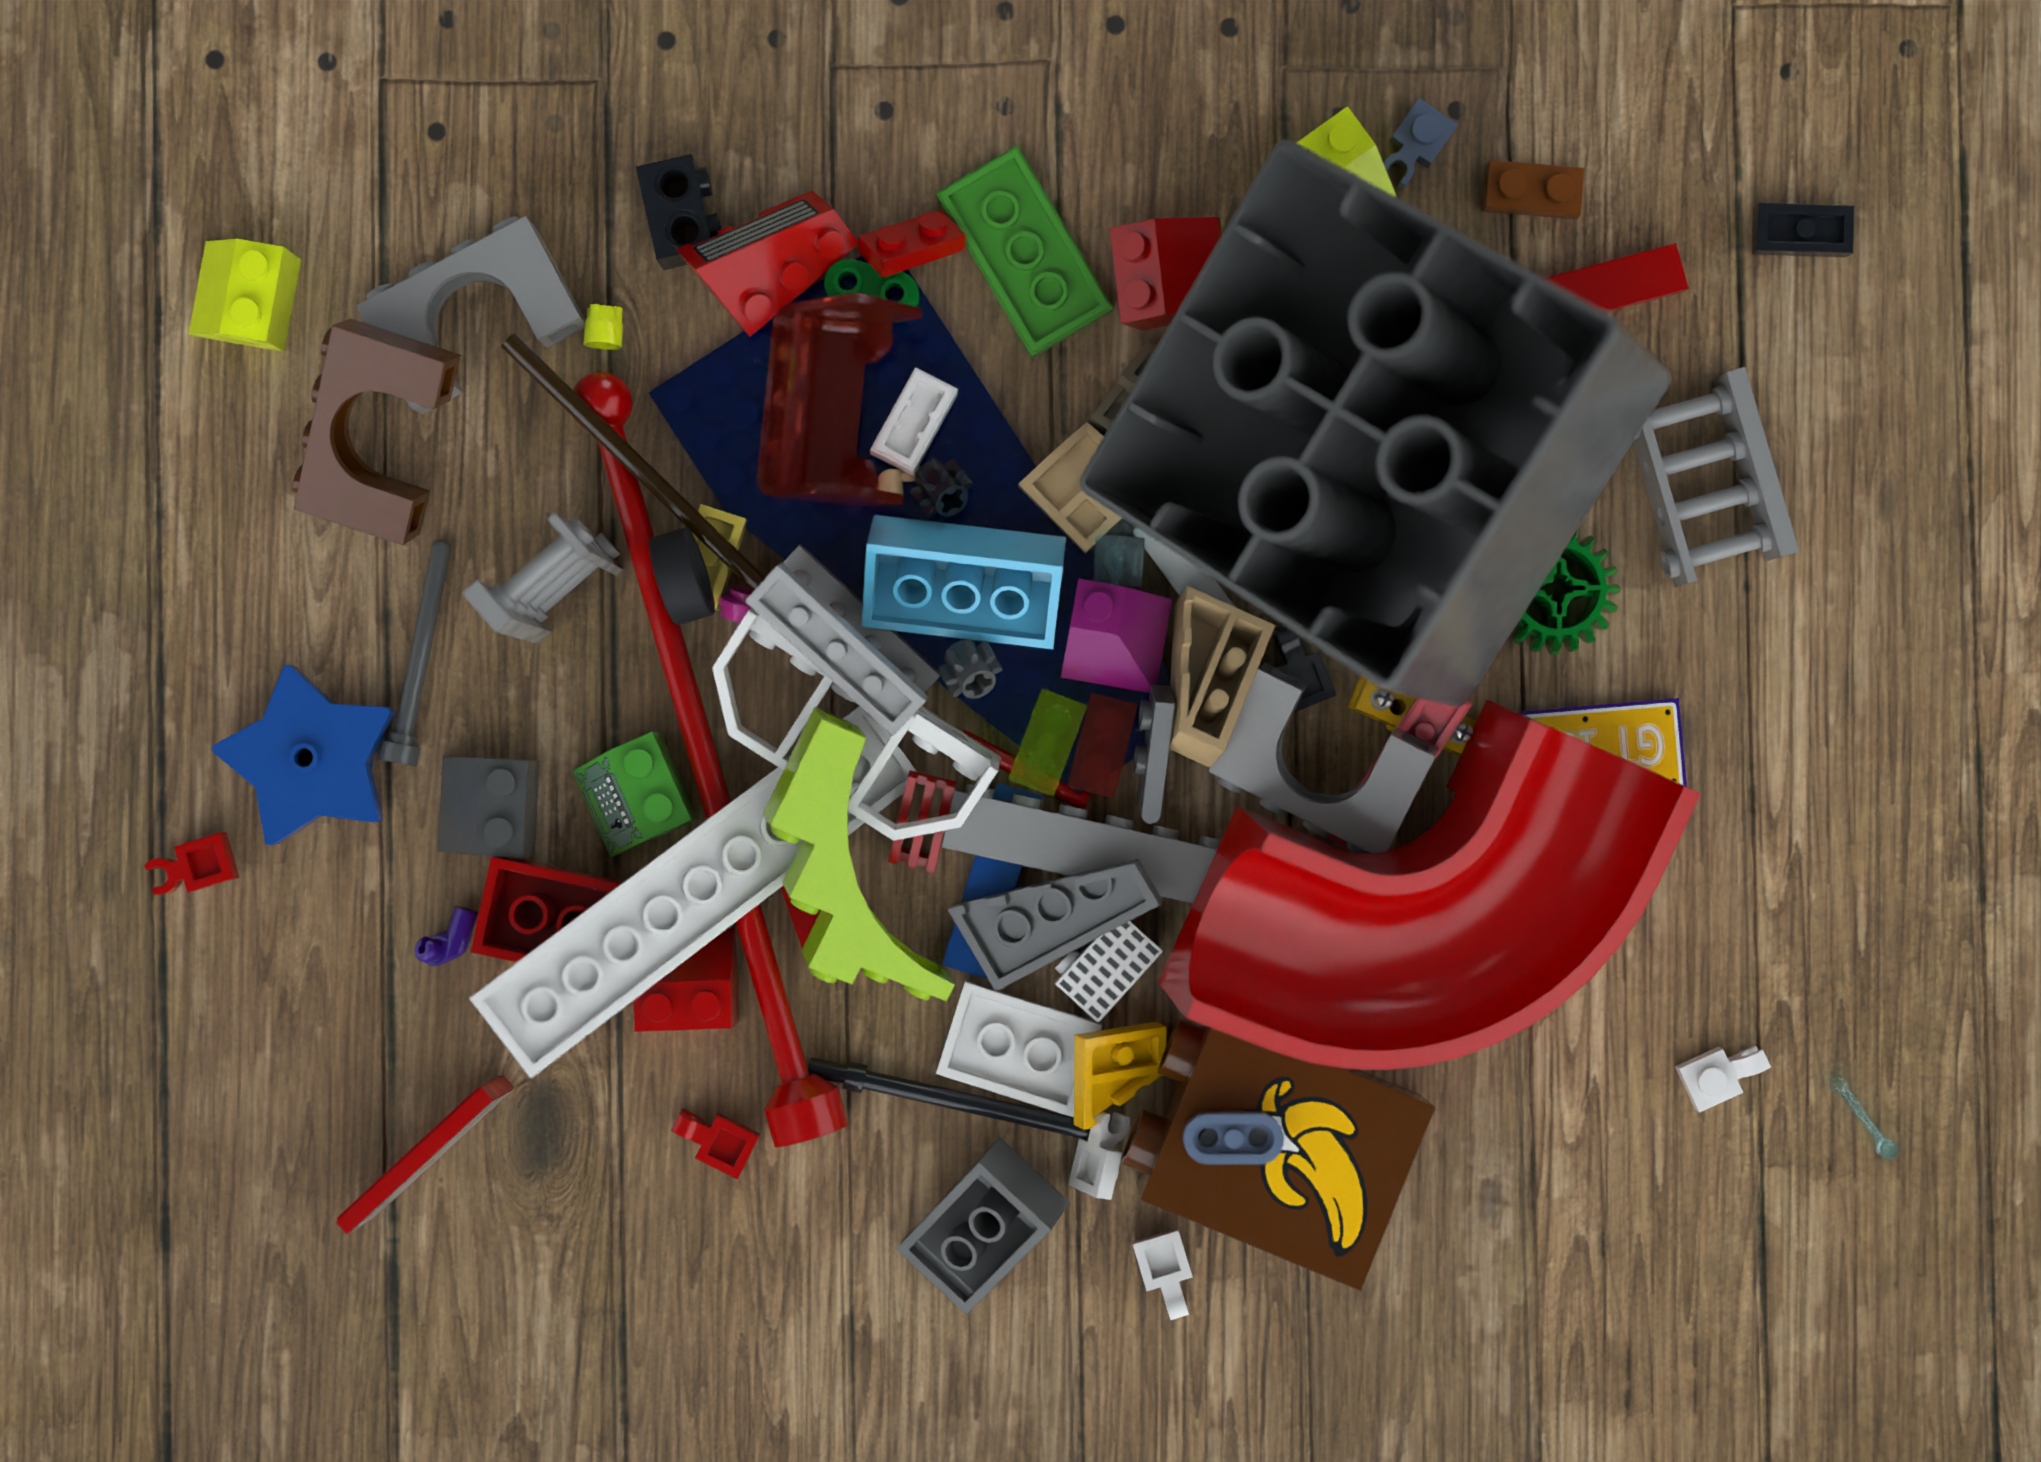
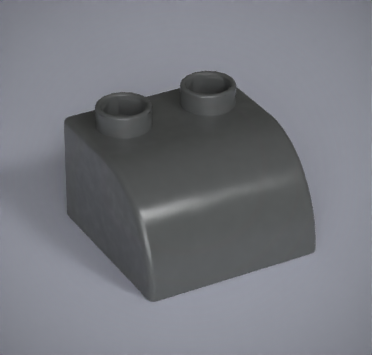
M1287 139L1278 142L1267 157L1080 478V486L1088 496L1376 686L1453 707L1461 706L1470 699L1669 386L1671 374L1662 362L1608 313L1295 141Z

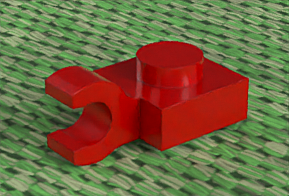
M685 1109L681 1110L671 1129L673 1133L701 1145L695 1156L696 1160L737 1180L761 1134L720 1113H717L712 1125H710L699 1116Z

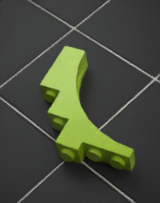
M814 707L764 810L769 825L773 827L771 832L774 835L793 844H798L800 839L803 840L783 880V884L789 898H792L790 902L795 907L810 914H817L821 910L801 950L810 968L809 971L815 977L828 983H835L839 979L853 984L860 968H862L861 972L872 980L887 983L888 979L903 984L904 989L917 998L929 1000L931 996L947 1002L955 986L947 970L917 954L888 931L867 905L857 884L849 852L847 810L853 774L867 738L859 726Z

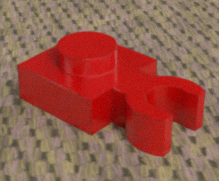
M226 832L175 846L174 849L178 859L176 861L171 858H156L144 865L145 870L163 868L167 873L166 882L162 886H156L151 889L154 895L172 893L180 887L182 881H184L187 893L240 878Z

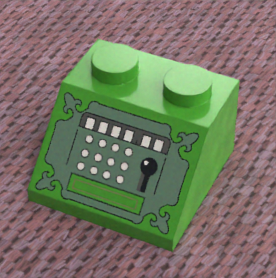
M652 731L611 749L573 771L611 858L699 820L660 732Z

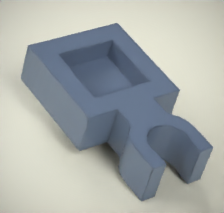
M1420 98L1389 141L1398 147L1400 151L1389 155L1383 163L1386 171L1392 165H1398L1404 170V177L1397 186L1402 191L1414 174L1416 160L1429 168L1458 126L1454 121Z

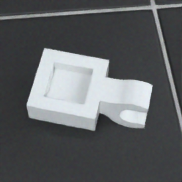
M1752 1046L1727 1058L1722 1048L1716 1047L1676 1065L1675 1068L1695 1110L1700 1113L1742 1094L1743 1090L1738 1079L1759 1074L1771 1068L1763 1049L1758 1050L1756 1046Z
M1103 1111L1095 1117L1097 1124L1090 1129L1089 1138L1086 1140L1079 1138L1068 1185L1095 1198L1111 1200L1122 1157V1152L1115 1150L1114 1147L1128 1133L1130 1117L1119 1112H1113L1112 1121L1108 1127L1111 1114Z
M1178 1228L1132 1242L1146 1291L1161 1287L1170 1320L1189 1315L1179 1281L1192 1278L1193 1276Z

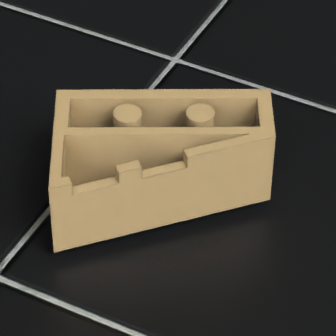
M1188 585L1174 605L1170 688L1175 708L1169 749L1211 768L1225 751L1275 625Z

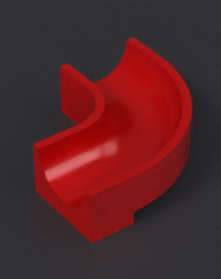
M1486 699L1473 727V734H1470L1471 738L1467 741L1446 786L1456 793L1453 801L1435 825L1423 835L1404 846L1390 851L1371 854L1344 852L1331 848L1320 839L1236 806L1158 980V984L1187 1019L1271 1051L1310 1063L1346 1069L1389 1070L1425 1066L1468 1055L1495 1045L1539 1021L1561 1006L1591 980L1612 957L1640 919L1656 890L1701 793L1632 761Z

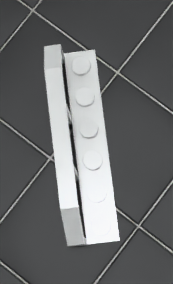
M753 608L748 610L712 667L728 735L784 770L790 758L787 752L807 723L813 708L818 706L829 687L846 700L855 702ZM750 629L749 636L757 643L772 650L775 646H778L792 655L790 662L799 670L811 676H814L816 672L824 676L779 748H776L743 727L739 718L727 665ZM921 706L894 736L891 735L854 794L850 795L847 811L893 841L960 828L997 774L1001 757ZM907 730L914 734L912 737L913 742L925 751L934 755L941 751L955 760L952 766L962 775L974 781L980 776V779L957 813L896 825L861 802Z

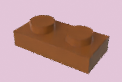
M1489 160L1486 164L1482 212L1577 219L1581 215L1585 168Z

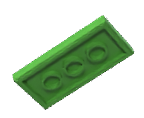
M1018 146L1013 147L935 193L946 215L966 234V249L1031 359L1113 312L1112 304Z

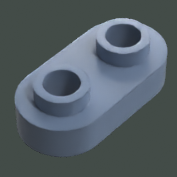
M1261 1111L1200 1112L1193 1115L1187 1121L1182 1134L1186 1151L1194 1160L1202 1164H1265L1274 1160L1280 1154L1284 1144V1134L1279 1123L1271 1115ZM1212 1128L1216 1131V1139L1213 1143L1205 1145L1198 1141V1135L1202 1129ZM1254 1128H1262L1266 1132L1265 1140L1257 1145L1248 1141L1249 1132Z

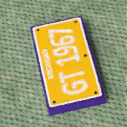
M1679 698L1518 712L1648 768L1687 787Z

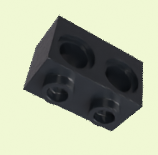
M692 154L636 166L656 260L663 270L688 265L676 250L686 245L676 242L678 231L686 225L697 226L699 228L698 237L690 243L694 246L717 236V231L721 230L717 213L709 215L705 197L713 195L707 168H698ZM676 179L688 181V189L682 196L678 198L666 196V188L669 183Z

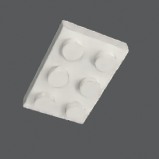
M965 980L936 1074L1074 1117L1075 1034L1100 1031L1102 1023H1097L1001 991H995L994 989Z

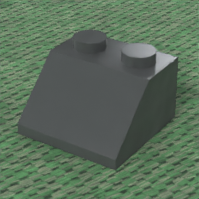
M443 756L438 851L486 856H535L540 761Z

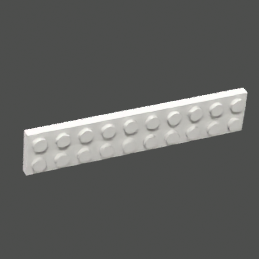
M860 706L842 718L859 726L867 738L853 774L851 796L891 737L888 731ZM898 745L861 800L862 803L876 812H880L904 793L909 771H916ZM775 768L469 998L530 1078H533L784 885L783 880L803 840L800 839L798 844H793L777 837L771 832L773 827L769 825L764 814L770 797L783 773L781 768ZM847 811L848 835H850L865 822Z

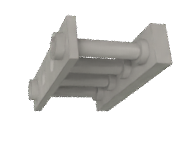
M1745 367L1728 371L1715 378L1711 394L1653 410L1633 441L1664 551L1660 553L1661 566L1666 577L1673 579L1675 587L1697 581L1694 571L1696 566L1755 549L1760 553L1763 552L1765 561L1799 552ZM1717 412L1718 415H1723L1728 431L1725 439L1661 457L1654 429ZM1726 458L1737 462L1741 475L1738 485L1680 502H1674L1667 475ZM1742 503L1746 507L1750 506L1755 523L1751 531L1688 549L1680 521Z
M557 513L550 516L548 521L561 535L505 584L501 586L497 583L492 586L477 580L462 593L495 632L538 644L552 632L543 622L549 617L546 612L598 567L616 576L623 570L615 561L620 552L602 532L595 537L575 516L570 520Z
M801 544L783 563L781 562L745 601L892 736L926 702L928 696L925 692L941 676L939 671L896 631L861 627L863 601Z

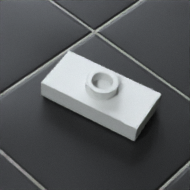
M915 367L873 443L870 454L914 476L957 397L958 389Z

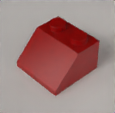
M1219 217L1153 218L1110 228L1121 324L1142 331L1170 325L1222 236Z
M736 928L724 930L634 999L635 1032L732 1029L739 1023Z

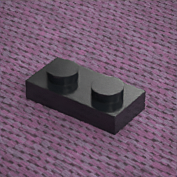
M1758 203L1753 207L1752 255L1848 257L1853 254L1854 206Z

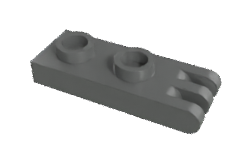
M1151 684L1149 701H1141L1139 709V730H1145L1143 746H1135L1133 773L1140 775L1137 799L1142 819L1148 824L1156 823L1160 819L1175 708L1171 688L1166 685Z

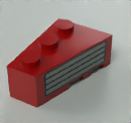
M813 190L758 213V218L733 228L730 225L717 231V236L694 246L689 243L676 249L730 317L750 337L826 273L834 263L840 261L858 245V241L836 211Z

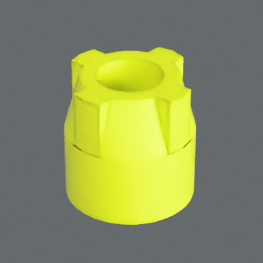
M590 304V308H587L583 345L602 350L621 349L623 308Z

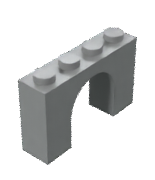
M515 216L502 220L493 227L494 233L479 241L469 239L457 244L451 249L449 257L437 263L429 261L414 267L408 273L409 278L394 286L392 284H384L374 288L366 295V301L356 305L366 324L439 347L436 324L443 304L456 290L477 282L495 283L509 289L516 298L537 340L546 348L584 329L586 320L536 226L527 216L520 219ZM455 379L451 399L463 393L457 379ZM407 401L409 407L421 415L432 410L431 408Z
M1265 662L1258 668L1225 751L1208 772L1218 776L1216 781L1230 791L1242 793L1243 790H1246L1260 797L1259 803L1274 813L1285 815L1288 811L1303 819V826L1315 834L1328 837L1331 833L1347 841L1346 847L1354 853L1371 854L1388 851L1439 748L1395 727L1372 773L1360 786L1340 794L1315 792L1295 779L1288 769L1283 755L1285 730L1308 683Z

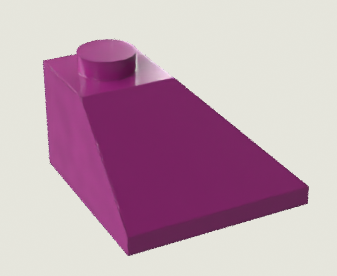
M1078 579L1061 678L1150 693L1151 684L1157 685L1172 599L1129 587Z

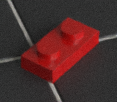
M940 209L858 236V252L884 278L964 251L966 234Z

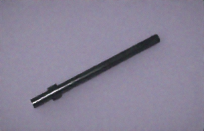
M813 1057L809 1061V1074L814 1073L827 1081L843 1084L844 1090L862 1093V1089L1087 1139L1089 1129L1083 1130L1075 1126L1074 1117L870 1071L867 1070L868 1065L849 1061L848 1065Z

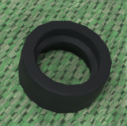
M685 527L650 538L649 552L655 579L672 621L676 625H681L713 615L715 613V603L708 572L699 546L690 529Z

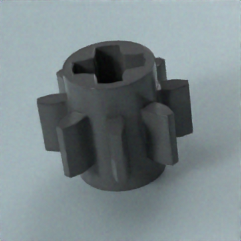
M969 639L961 640L951 645L945 653L946 664L938 667V671L953 697L963 693L966 697L972 699L988 694L996 683L994 674L1002 671V667L987 641L977 645Z

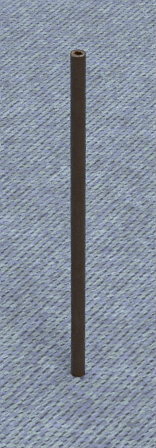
M515 333L510 335L503 342L501 348L754 592L766 577Z

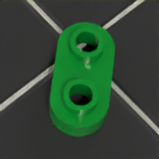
M844 259L834 263L825 276L824 286L827 296L836 307L842 310L897 323L911 318L919 307L920 295L917 284L912 277L904 272L882 278L869 263ZM848 275L854 276L857 279L855 288L843 290L840 287L841 279ZM893 287L902 289L904 292L903 298L899 302H890L886 298L889 289Z

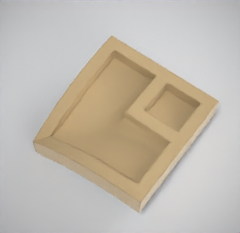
M1088 422L1067 438L1018 484L1019 488L1085 555L1123 519L1088 496L1080 486L1081 475L1104 437Z

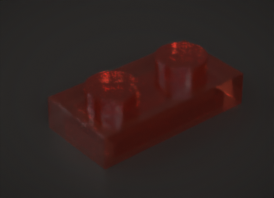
M1090 693L1068 787L1115 798L1138 704Z

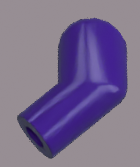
M455 906L448 930L431 937H422L417 941L414 950L416 958L429 966H440L462 956L468 948L478 912L469 908Z

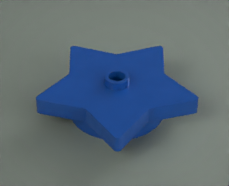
M288 664L284 665L263 718L214 744L211 750L255 787L264 841L269 846L277 845L322 816L365 822H381L383 820L372 766L374 754L392 720L394 710L388 707L335 704L296 666ZM306 749H309L313 755V760L306 767L303 757Z

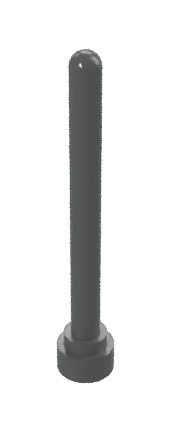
M444 539L436 540L431 548L394 733L389 732L387 741H382L379 760L416 767L418 764L421 748L416 747L418 738L413 737L451 553V545Z

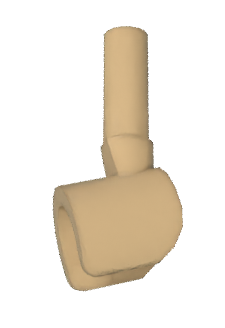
M900 469L884 470L876 480L877 497L879 499L904 497L903 482L914 481L915 474L912 476Z

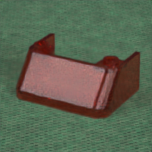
M860 292L790 303L780 308L772 326L757 472L758 486L764 495L782 499L852 506L903 504L904 494L877 489L878 476L873 463L869 459L856 457L865 364L878 362L889 351L893 339L891 331L892 322L920 319L922 308Z

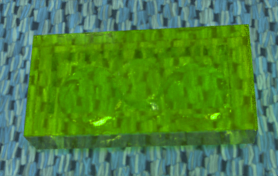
M1041 689L1008 780L1054 796L1087 705Z

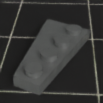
M1134 859L955 903L948 908V911L994 990L998 991L1159 906L1163 900L1139 859Z

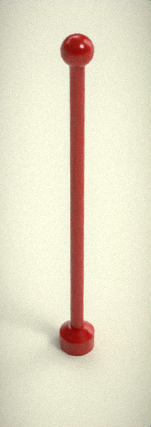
M598 371L585 375L575 384L573 390L628 443L623 425L628 421L633 408V399L629 387L621 378L609 372ZM598 442L707 820L729 804L731 800L681 626L676 625L672 621L655 579L649 552V539L655 535L639 481ZM758 904L735 923L781 1079V1083L777 1084L768 1100L764 1112L774 1147H784L833 1133L848 1126L849 1122L838 1086L814 1073L809 1074L761 904Z

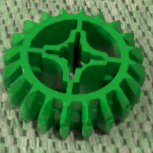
M1578 529L1562 554L1571 558L1580 566L1587 581L1573 578L1567 571L1566 560L1561 559V556L1559 557L1542 586L1553 582L1555 579L1557 580L1555 585L1560 584L1562 589L1573 590L1555 597L1554 600H1551L1553 594L1547 596L1545 590H1538L1533 601L1540 607L1542 619L1546 620V626L1534 621L1525 611L1516 625L1518 630L1513 635L1512 640L1516 644L1522 643L1531 635L1529 647L1532 652L1540 651L1545 640L1550 655L1560 653L1562 642L1569 652L1579 649V638L1587 644L1596 640L1592 627L1599 630L1608 628L1609 622L1600 614L1601 612L1614 613L1617 611L1618 606L1614 602L1606 600L1607 595L1620 592L1619 585H1607L1606 577L1617 573V568L1615 566L1602 568L1600 562L1609 555L1606 549H1602L1594 554L1590 552L1595 543L1594 537L1587 536L1577 544ZM1588 597L1586 608L1578 620L1569 627L1562 629V617L1567 616V606L1571 599Z

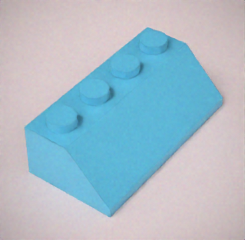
M874 515L866 544L861 627L1053 649L1066 537Z

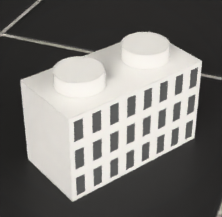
M1129 921L1087 943L1080 952L1074 950L1066 954L1054 967L1060 973L1054 981L1065 994L1099 1023L1163 951L1135 924Z

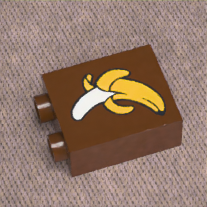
M1179 1019L1169 1037L1158 1067V1074L1178 1081L1164 1116L1161 1117L1142 1109L1132 1127L1121 1158V1164L1141 1171L1136 1182L1140 1200L1361 1291L1436 1107L1420 1094L1360 1069H1346L1306 1062L1271 1051L1201 1024L1200 1027H1197ZM1204 1111H1261L1271 1115L1279 1123L1284 1134V1144L1280 1154L1274 1160L1265 1164H1202L1194 1160L1186 1151L1182 1138L1183 1129L1193 1115ZM1204 1128L1198 1135V1141L1205 1145L1213 1143L1216 1139V1131L1212 1128ZM1262 1128L1252 1129L1248 1134V1141L1255 1145L1262 1143L1266 1137L1265 1130Z

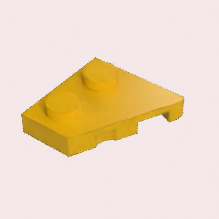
M1150 1022L1075 1034V1126L1083 1130L1091 1129L1097 1124L1095 1117L1112 1104L1119 1107L1134 1097L1140 1087L1150 1085L1162 1076L1158 1074V1067L1166 1047L1167 1026L1158 1022Z

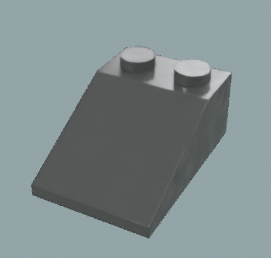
M999 1137L897 1247V1250L967 1315L1054 1227L1070 1202Z

